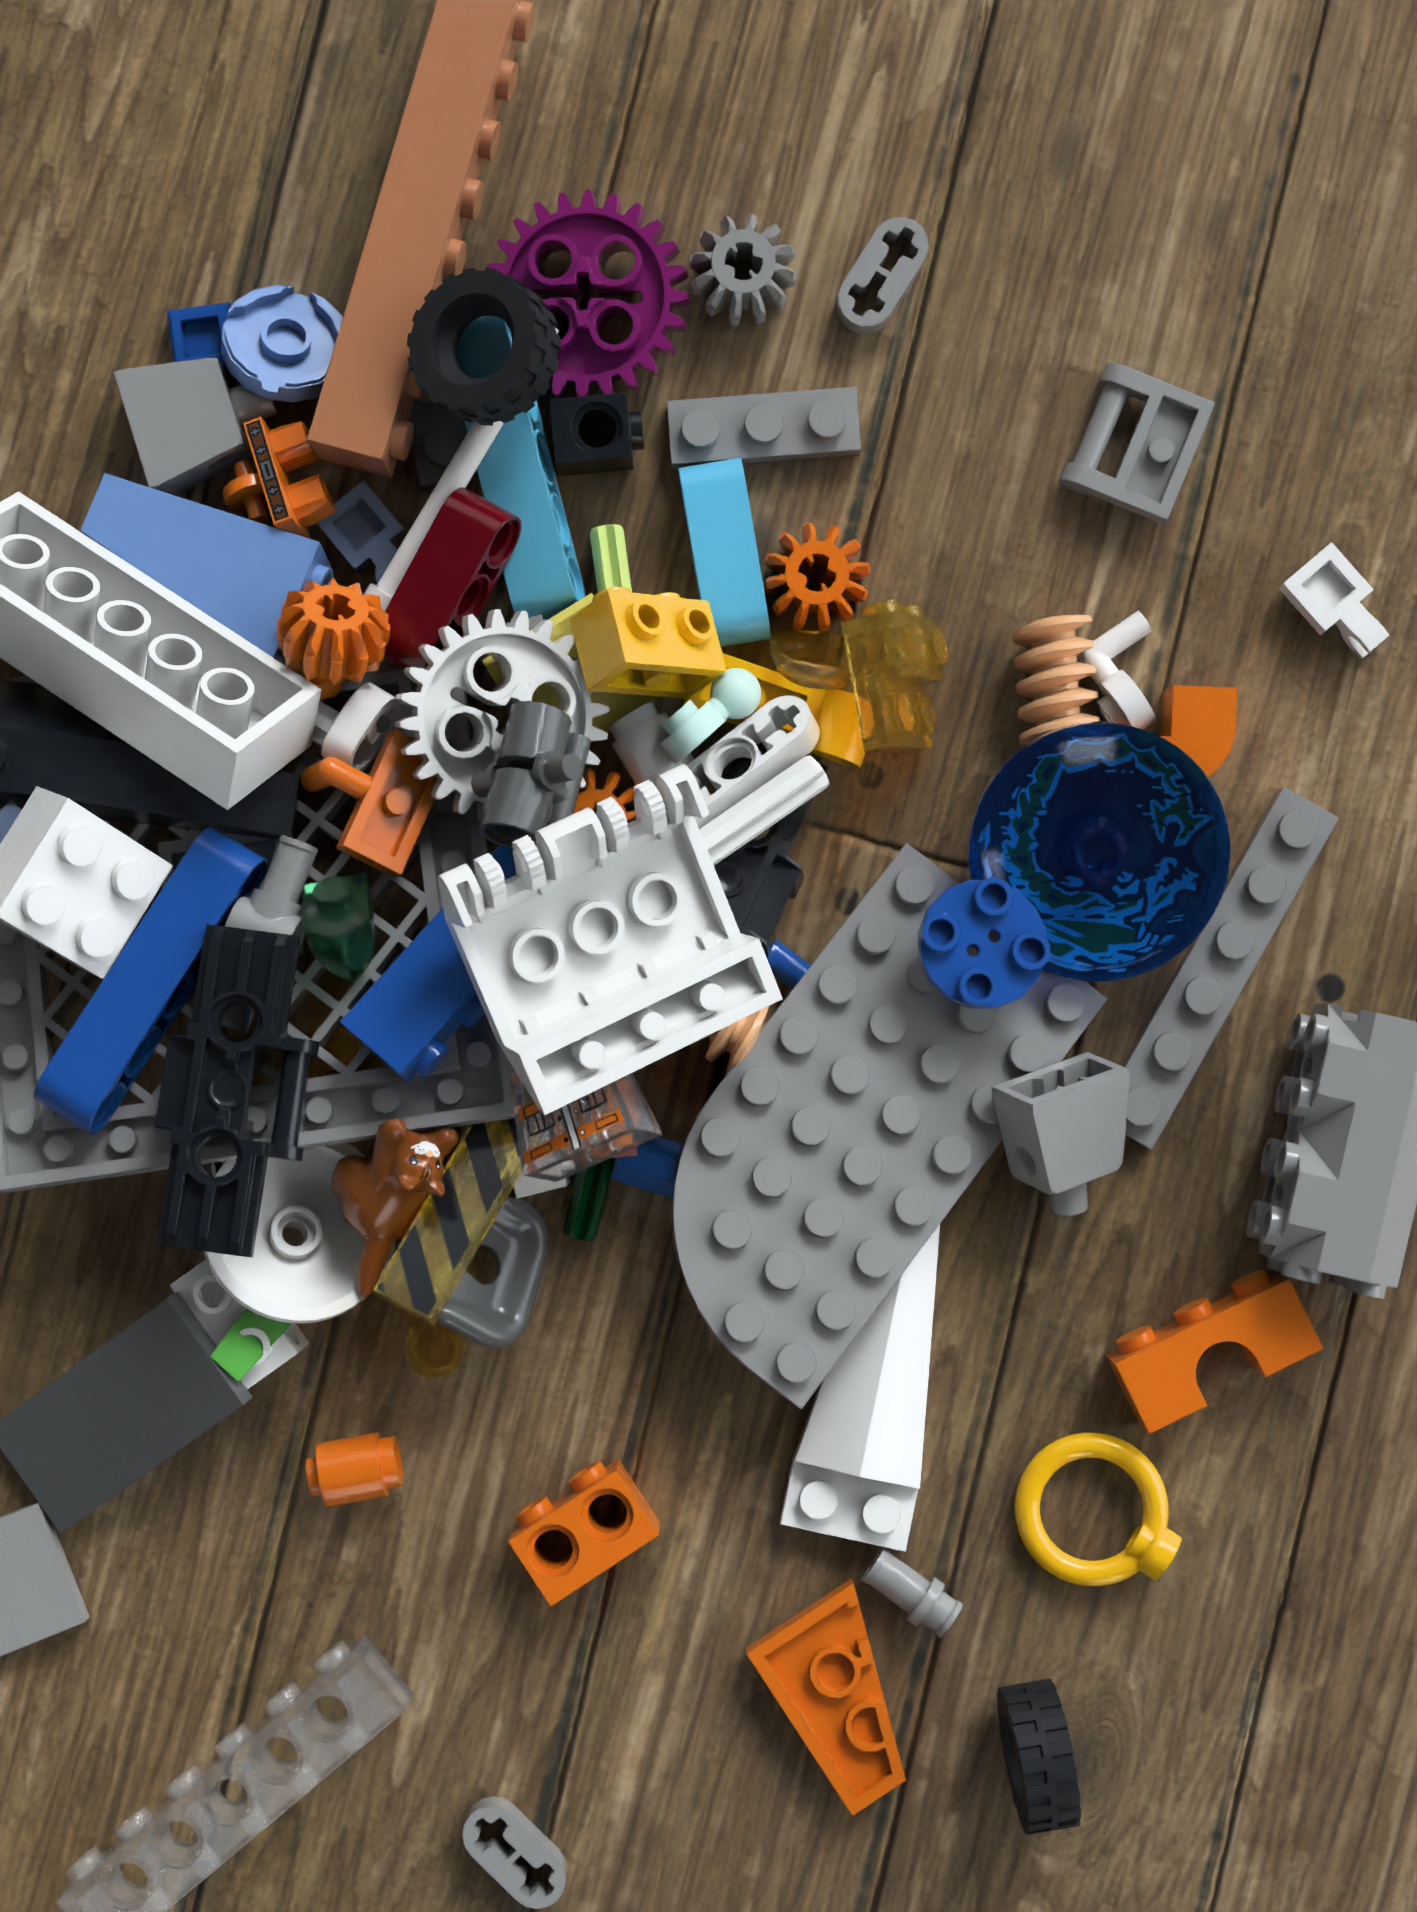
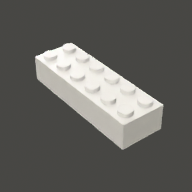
M20 492L0 502L1 659L226 810H229L311 746V738L313 737L322 689L310 681H306L304 677L287 668L281 662Z

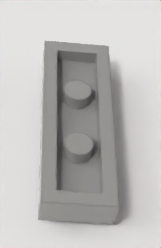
M856 387L667 401L672 469L741 458L742 464L851 456L860 455L861 452Z

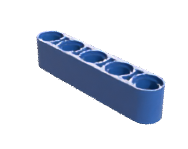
M213 827L206 828L197 836L46 1066L34 1090L33 1097L35 1101L90 1135L96 1134L108 1123L197 986L206 924L226 925L236 901L241 896L250 898L253 889H259L262 885L269 867L267 859Z

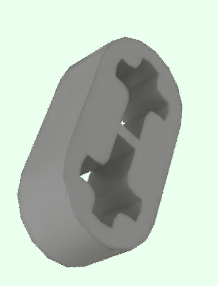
M893 217L884 221L875 230L843 281L837 298V314L841 323L849 331L861 335L872 334L881 330L889 322L920 273L928 252V237L924 229L915 220L907 217ZM901 236L908 238L911 241L909 253L914 258L910 259L902 256L898 259L891 272L884 269L883 265L886 262L889 246L884 241L888 240L896 243L900 240ZM874 280L879 282L882 286L878 291L875 305L881 311L877 313L869 309L863 316L855 314L853 312L855 300L850 295L855 293L863 296Z
M492 1796L483 1798L475 1803L466 1816L462 1833L464 1847L471 1857L516 1901L525 1907L541 1909L549 1907L558 1901L564 1891L568 1870L566 1859L559 1848L514 1804L505 1798ZM483 1818L489 1823L495 1822L498 1818L505 1821L502 1835L512 1848L509 1849L494 1836L486 1842L480 1839L479 1836L482 1828L480 1819ZM522 1856L536 1869L544 1863L551 1866L548 1879L550 1885L546 1886L541 1881L534 1883L532 1886L526 1884L528 1869L519 1857Z

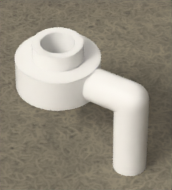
M1136 611L1094 640V648L1079 655L1081 663L1096 666V673L1090 676L1099 686L1103 695L1101 699L1096 701V705L1111 729L1126 726L1134 735L1140 734L1155 724L1157 719L1135 682L1126 672L1118 670L1111 659L1152 632L1148 621L1140 611Z

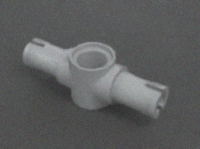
M281 835L261 889L254 888L250 898L241 896L236 901L225 927L300 936V952L306 933L307 921L306 918L300 916L303 906L297 903L318 849L302 841ZM234 1005L224 1013L221 1025L248 1034L255 1012L249 1005Z

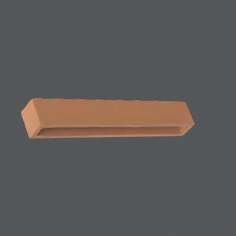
M437 0L307 437L308 443L320 460L392 478L397 459L404 461L409 454L413 440L414 424L408 420L414 399L423 400L426 393L419 389L414 381L416 379L415 373L409 369L407 359L410 357V347L407 346L408 333L412 332L414 325L412 319L416 310L421 309L426 301L424 297L430 290L437 289L443 284L442 280L451 274L457 276L462 273L467 251L466 241L461 240L467 218L476 220L483 200L484 183L479 181L485 159L493 161L496 156L501 137V122L496 121L502 100L510 102L513 98L518 80L519 66L517 62H513L519 41L525 43L529 41L534 27L536 6L534 3L529 2V0Z

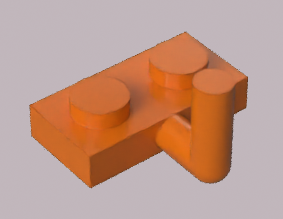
M394 729L387 734L369 775L337 758L327 757L306 768L300 778L303 788L309 792H318L332 785L358 799L336 849L391 877L399 876L403 872L435 800L430 795L438 780L435 775L421 780L413 777L412 774L424 759L421 754H401L400 749L415 738L398 729Z

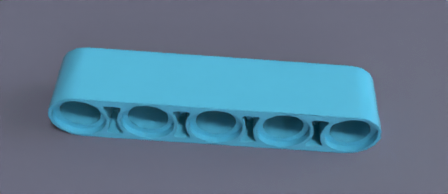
M482 316L468 325L456 347L457 363L466 376L477 379L486 378L495 374L502 367L512 348V337L509 327L501 318L495 316ZM536 400L534 402L535 406L527 413L521 412L514 416L515 420L503 424L479 464L477 472L484 498L518 516L521 520L520 538L503 570L514 612L526 611L528 618L542 615L543 620H546L584 598L586 594ZM464 420L467 433L471 428L472 424L474 423V420H472L471 423Z

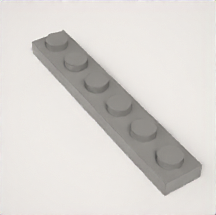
M1286 787L1278 788L1122 1064L1123 1067L1130 1070L1125 1136L1152 1150L1339 819V817Z

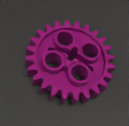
M585 189L581 206L574 208L565 193L561 192L558 195V212L550 214L538 201L534 204L538 222L531 227L525 221L516 217L513 223L521 238L517 243L499 239L497 244L508 257L506 264L488 263L487 268L497 269L505 276L509 274L532 292L548 291L552 294L568 296L543 300L547 304L545 306L547 310L553 313V315L567 316L570 324L567 334L560 340L561 349L557 351V360H559L557 371L551 376L553 378V395L557 399L564 398L571 385L576 386L578 397L591 396L593 386H600L604 394L616 393L615 382L621 379L634 392L639 390L635 372L642 367L649 373L658 376L660 371L652 356L656 351L673 356L677 352L671 342L665 337L667 331L680 332L686 331L687 328L684 320L673 314L674 308H681L691 304V298L688 293L673 289L674 285L683 282L689 277L685 266H667L680 252L675 241L656 245L665 231L662 223L657 219L641 228L645 214L642 206L636 203L622 215L621 200L616 193H611L603 208H599L591 189ZM557 251L569 252L571 254V264L564 275L554 279L543 276L542 266L547 256ZM623 251L634 255V268L629 275L617 280L605 276V264L612 255ZM590 284L603 297L626 296L633 293H641L643 295V299L639 303L593 298L589 301L588 310H582L578 303L570 297L583 296L586 291V285ZM620 315L632 319L633 328L627 340L615 345L603 341L602 332L608 320Z

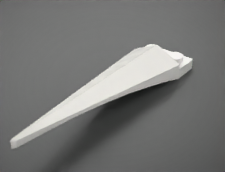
M940 1224L819 1385L792 1458L779 1520L781 1525L906 1552L921 1481Z

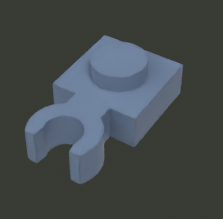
M363 480L334 504L335 514L317 524L357 573H360L373 562L376 565L375 577L378 583L398 550L393 544L406 535L407 532Z

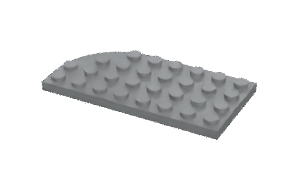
M908 843L900 849L770 1017L750 1052L739 1064H735L712 1092L697 1114L686 1136L677 1163L671 1212L672 1237L677 1263L679 1262L687 1289L695 1303L694 1306L712 1334L732 1356L798 1409L804 1407L1003 1140L992 1097V1086L1061 1062L1107 1000L1105 996L1074 972L1059 969L1048 964L1043 966L1038 981L1021 998L996 1009H970L946 999L928 981L918 958V930L927 908L946 889L959 883ZM989 932V940L991 942H997V934L994 932ZM968 946L967 953L975 957L977 950L973 946Z

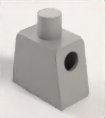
M203 358L134 367L114 372L148 486L175 496L232 468L239 461L248 460L252 456V451L243 423L260 416L262 419L279 414L275 400H268L245 389L242 385L233 387L227 370L218 358Z
M1089 1052L992 1086V1097L1010 1172L1016 1179L1049 1194L1050 1210L1058 1215L1071 1216L1085 1212L1088 1209L1087 1182L1117 1171L1123 1163L1130 1070Z

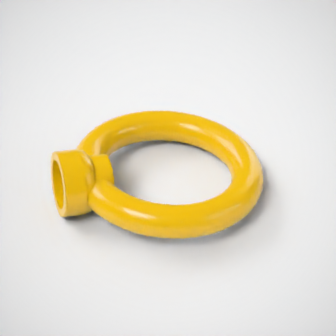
M1093 1432L1072 1434L1060 1438L1044 1447L1035 1455L1025 1468L1018 1483L1014 1507L1016 1525L1021 1540L1029 1554L1042 1568L1066 1582L1083 1586H1104L1123 1581L1138 1571L1156 1581L1166 1571L1181 1544L1182 1537L1167 1528L1169 1516L1168 1498L1164 1483L1157 1469L1139 1449L1115 1436ZM1084 1458L1106 1460L1122 1468L1135 1482L1143 1504L1142 1521L1130 1536L1124 1550L1113 1557L1097 1561L1078 1559L1060 1550L1047 1535L1040 1515L1041 1496L1051 1476L1067 1463Z

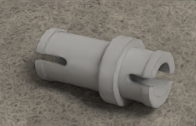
M882 1547L866 1569L861 1581L871 1585L906 1611L905 1619L915 1627L922 1623L941 1638L955 1621L962 1609L963 1603L959 1600H954L943 1591L945 1584L936 1577H932L930 1580L926 1579L889 1552L890 1550Z

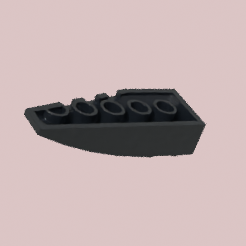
M0 680V809L10 800L23 809L34 789L38 786L71 799L102 820L200 831L213 827L227 834L280 839V836L284 835L293 838L301 789L300 775L280 769L229 810H226L40 684Z

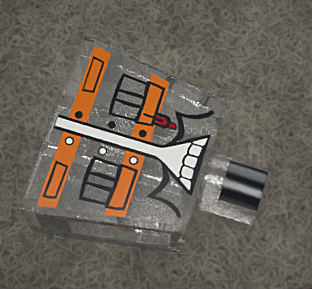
M513 1069L511 1072L510 1085L521 1167L524 1176L557 1182L662 1135L660 1126L633 1073L547 1115H543L515 1070Z

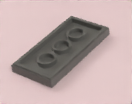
M178 1291L0 1420V1449L60 1534L253 1398L241 1380L237 1381L210 1357L217 1346Z

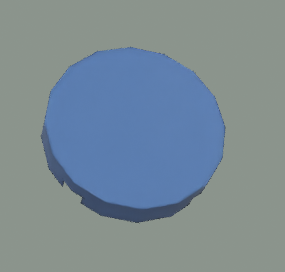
M275 285L254 289L236 300L228 311L227 320L223 324L221 354L229 373L245 389L268 400L294 403L318 398L343 317L325 298L310 292L309 298L305 295L294 293V287Z

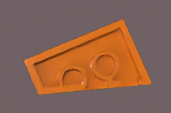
M850 1578L746 1647V1654L853 1816L905 1782L906 1778L854 1582Z

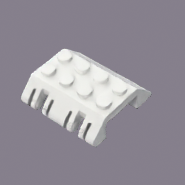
M685 764L656 776V785L652 781L647 780L634 786L635 821L627 823L623 809L615 799L609 797L596 804V814L588 807L535 831L536 846L528 835L513 841L512 847L514 849L513 856L516 875L504 880L505 877L500 865L489 853L473 860L475 876L466 863L437 876L445 921L495 1038L543 1115H547L783 999L759 938L740 933L694 818H704L710 814L698 783L691 770Z

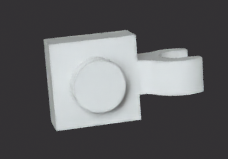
M1332 542L1279 587V590L1320 636L1336 624L1344 641L1361 659L1389 636L1379 621L1360 603L1374 589Z

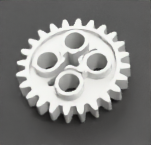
M500 609L488 611L486 627L483 629L473 614L462 617L464 636L460 637L449 626L441 627L438 629V633L444 646L442 650L428 644H423L418 648L420 654L428 663L426 669L416 667L405 668L404 674L418 686L416 692L396 695V700L413 707L412 716L396 721L395 727L414 731L415 739L407 743L400 751L402 755L421 754L424 759L412 774L415 779L421 780L433 775L438 778L430 795L433 799L440 800L452 791L456 793L453 802V812L464 814L473 802L476 801L478 820H482L487 797L481 798L474 793L471 780L476 772L486 770L489 764L497 761L505 728H499L498 731H495L498 726V720L494 716L454 700L450 694L454 687L465 691L471 697L489 706H505L509 702L510 704L507 709V714L509 715L512 704L520 701H532L536 688L545 683L556 691L559 700L558 709L570 716L572 720L570 733L584 735L591 741H600L608 738L606 732L592 726V718L609 712V706L591 703L590 694L594 691H587L585 680L581 674L582 668L579 657L571 659L567 655L573 646L574 636L572 634L564 635L554 642L550 641L553 621L549 619L541 620L533 631H529L528 613L526 611H518L512 617L509 627H506ZM484 654L496 659L501 667L500 682L491 691H485L480 688L473 676L474 664ZM457 713L469 718L474 729L472 742L462 751L452 748L445 737L446 724ZM589 750L586 764L599 765L601 760ZM583 776L580 788H584V786L586 785Z

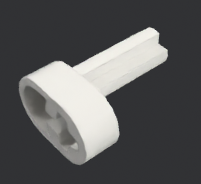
M370 682L363 684L353 693L341 712L319 701L313 737L311 739L322 747L321 755L323 759L334 757L363 772L381 749L387 734L395 727V722L398 720L401 711V702L396 700V697Z

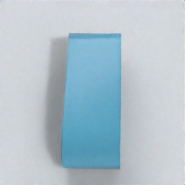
M741 458L678 468L699 600L709 601L720 647L771 639L769 616Z

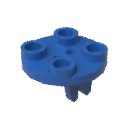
M999 878L968 880L946 889L927 908L918 930V958L928 981L946 999L970 1009H996L1018 1000L1038 981L1043 966L1050 957V944L1047 940V932L1037 908L1019 890L1012 888L1006 881ZM989 932H994L997 934V942H991L989 940ZM968 946H973L977 950L975 957L967 953Z

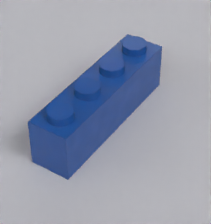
M499 845L491 855L500 865L505 877L504 880L516 875L513 856L514 849ZM443 908L340 1021L354 1038L407 1084L417 1073L423 1078L430 1075L448 1054L450 1048L445 1042L463 1023L467 1028H470L485 1014L445 921Z

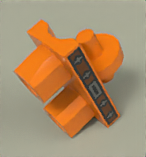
M261 416L243 423L258 473L254 472L252 462L248 460L239 461L233 466L236 479L224 486L222 491L227 509L232 512H247L250 520L264 524L269 519L265 508L268 506L276 528L311 539L307 527L335 514L336 509L327 484L320 474L296 483L293 482L290 471L319 460L307 441L309 429L300 421L271 430Z

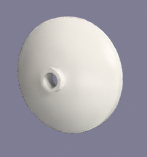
M348 1143L304 1149L302 1161L268 1157L253 1257L204 1251L205 1258L216 1280L243 1307L275 1321L305 1324L320 1322L341 1315L354 1308L366 1298L357 1291V1269L364 1247V1238L345 1222L339 1200L334 1197L331 1186L333 1171L340 1159L348 1155L366 1157ZM236 1159L226 1161L215 1177L223 1176L230 1172L236 1163ZM288 1227L298 1229L303 1234L304 1243L299 1246L287 1244L282 1237V1230ZM396 1241L392 1243L383 1270L375 1287L381 1281L390 1265V1262L394 1254Z

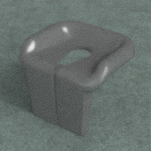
M463 1177L453 1181L469 1242L473 1245L486 1247L492 1252L496 1262L495 1275L488 1284L484 1285L476 1281L459 1263L453 1271L432 1194L427 1195L424 1217L416 1224L435 1293L436 1303L429 1315L421 1311L419 1312L431 1321L450 1329L478 1345L499 1349L514 1343L523 1334L528 1325L548 1257V1230L542 1216L534 1206L522 1198L517 1199L515 1194L504 1188H501L486 1214L476 1177ZM410 1232L404 1238L396 1240L392 1260L381 1279L385 1293L377 1289L381 1283L380 1281L374 1288L373 1294L381 1297L411 1299L399 1254Z

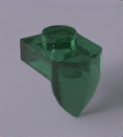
M367 873L346 877L333 876L325 878L320 882L305 884L302 890L303 929L310 950L316 960L329 972L352 983L357 982L370 965L375 951L373 896Z

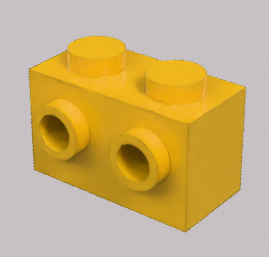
M612 587L595 594L592 602L570 619L587 691L688 699L727 671L709 601L680 598L679 594L672 592L650 595L632 593L626 587Z

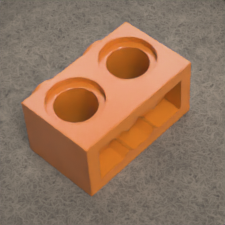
M619 1459L607 1467H604L600 1460L591 1463L568 1480L572 1490L552 1503L546 1495L542 1496L514 1516L519 1525L512 1529L508 1542L550 1607L659 1536L660 1521ZM610 1494L622 1500L627 1512L620 1520L613 1523H605L594 1516L590 1504L598 1496ZM558 1530L569 1537L573 1549L563 1557L552 1558L540 1550L537 1538L546 1531Z

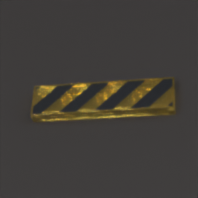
M517 1075L520 1106H524L532 1102L533 1099ZM558 1109L555 1110V1111H553V1112H551L553 1118H554L556 1112L558 1111ZM539 1112L536 1116L540 1130L544 1129V1124ZM550 1113L547 1115H543L546 1127H548L552 1121ZM532 1116L528 1119L531 1134L539 1131L535 1118ZM519 1118L469 1125L443 1170L442 1182L445 1194L438 1197L431 1192L429 1193L372 1290L375 1295L434 1326L526 1166L524 1151L537 1146L545 1131L529 1136L527 1121L525 1119L520 1121Z

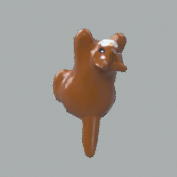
M402 1119L386 1120L378 1126L373 1155L371 1157L348 1155L338 1161L332 1176L331 1186L333 1195L339 1200L345 1222L364 1238V1247L357 1269V1291L361 1296L366 1297L373 1292L392 1243L404 1238L414 1227L415 1223L417 1224L424 1217L428 1191L438 1197L445 1194L442 1182L444 1170L442 1161L458 1143L459 1135L453 1128H442L432 1132L420 1133L409 1130Z

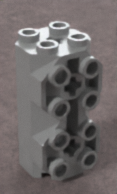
M1316 1003L1311 1015L1298 1013L1291 1027L1289 1050L1296 1051L1290 1076L1284 1075L1281 1078L1275 1097V1112L1287 1115V1130L1282 1140L1270 1137L1264 1147L1260 1172L1262 1175L1267 1176L1262 1201L1254 1200L1250 1208L1246 1235L1249 1238L1259 1240V1254L1269 1258L1267 1263L1268 1269L1279 1271L1281 1275L1316 1284H1320L1323 1272L1330 1274L1329 1283L1343 1286L1345 1290L1384 1299L1387 1286L1398 1287L1417 1204V1022L1361 1009L1357 1015L1344 1012V1006Z

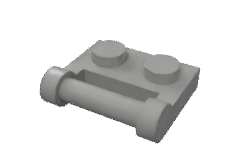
M1107 363L1099 381L1100 385L1104 388L1073 462L1065 464L1059 478V483L1074 492L1097 497L1163 525L1169 518L1215 402L1118 363ZM1134 397L1145 403L1115 477L1097 471L1126 398Z

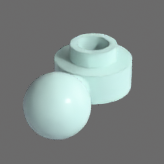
M742 668L727 669L724 674L713 681L710 689L711 699L700 709L689 700L661 725L669 734L660 743L661 746L676 763H679L720 727L726 719L736 720L750 716L758 708L761 701V686L757 678L751 672Z

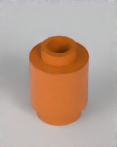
M379 1432L317 1443L316 1457L306 1459V1474L312 1497L322 1495L326 1507L385 1497L389 1495L390 1489L404 1485L402 1458L395 1435L381 1438Z

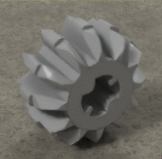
M753 213L747 215L745 228L736 230L734 221L729 216H725L720 220L722 237L711 231L704 230L700 234V245L705 252H697L690 255V269L700 274L691 282L692 292L694 295L699 296L710 295L706 303V312L710 316L718 314L725 306H728L730 325H739L742 310H750L755 323L761 324L766 320L764 303L778 310H782L786 306L787 297L782 289L794 287L796 284V271L787 267L794 260L795 250L792 245L783 244L776 246L781 233V229L777 224L767 227L759 234L757 232V216ZM737 261H748L751 263L749 280L735 278Z

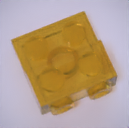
M886 600L861 607L863 617L841 622L864 752L914 753L932 749L930 733H933L935 730V713L928 696L923 695L922 686L945 681L942 665L947 663L948 650L944 634L939 627H935L933 618L924 617L922 604L901 606L900 600Z

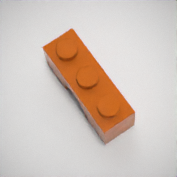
M1265 1269L1254 1271L1237 1279L1230 1285L1234 1293L1213 1303H1210L1208 1297L1194 1300L1178 1308L1173 1313L1176 1321L1154 1332L1150 1325H1146L1118 1338L1116 1344L1119 1349L1105 1356L1138 1424L1151 1434L1208 1406L1196 1381V1367L1201 1355L1214 1344L1226 1341L1238 1343L1242 1347L1251 1367L1265 1377L1324 1349L1289 1278L1276 1272L1268 1275Z

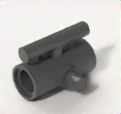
M520 701L512 704L497 761L489 764L486 770L476 772L471 780L474 793L481 798L487 797L479 827L481 835L487 840L513 849V841L528 835L536 846L535 831L574 813L591 740L584 735L570 733L572 720L564 711L554 706L534 701Z

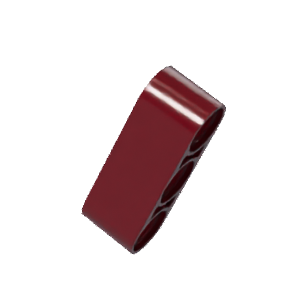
M460 487L447 497L385 610V613L389 614L390 636L389 643L385 647L384 658L403 669L408 667L426 669L428 663L422 657L418 648L423 644H428L442 650L444 646L440 640L438 629L449 626L460 637L464 636L462 617L473 614L476 618L478 617L518 543L522 529L521 520L518 516L468 488Z

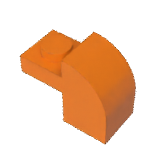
M1172 685L1161 694L1160 736H1135L1140 741L1157 739L1166 753L1182 759L1190 771L1193 781L1198 783L1214 773L1222 765L1231 750L1236 731L1237 687ZM1113 773V777L1117 778H1144L1138 773L1132 776Z

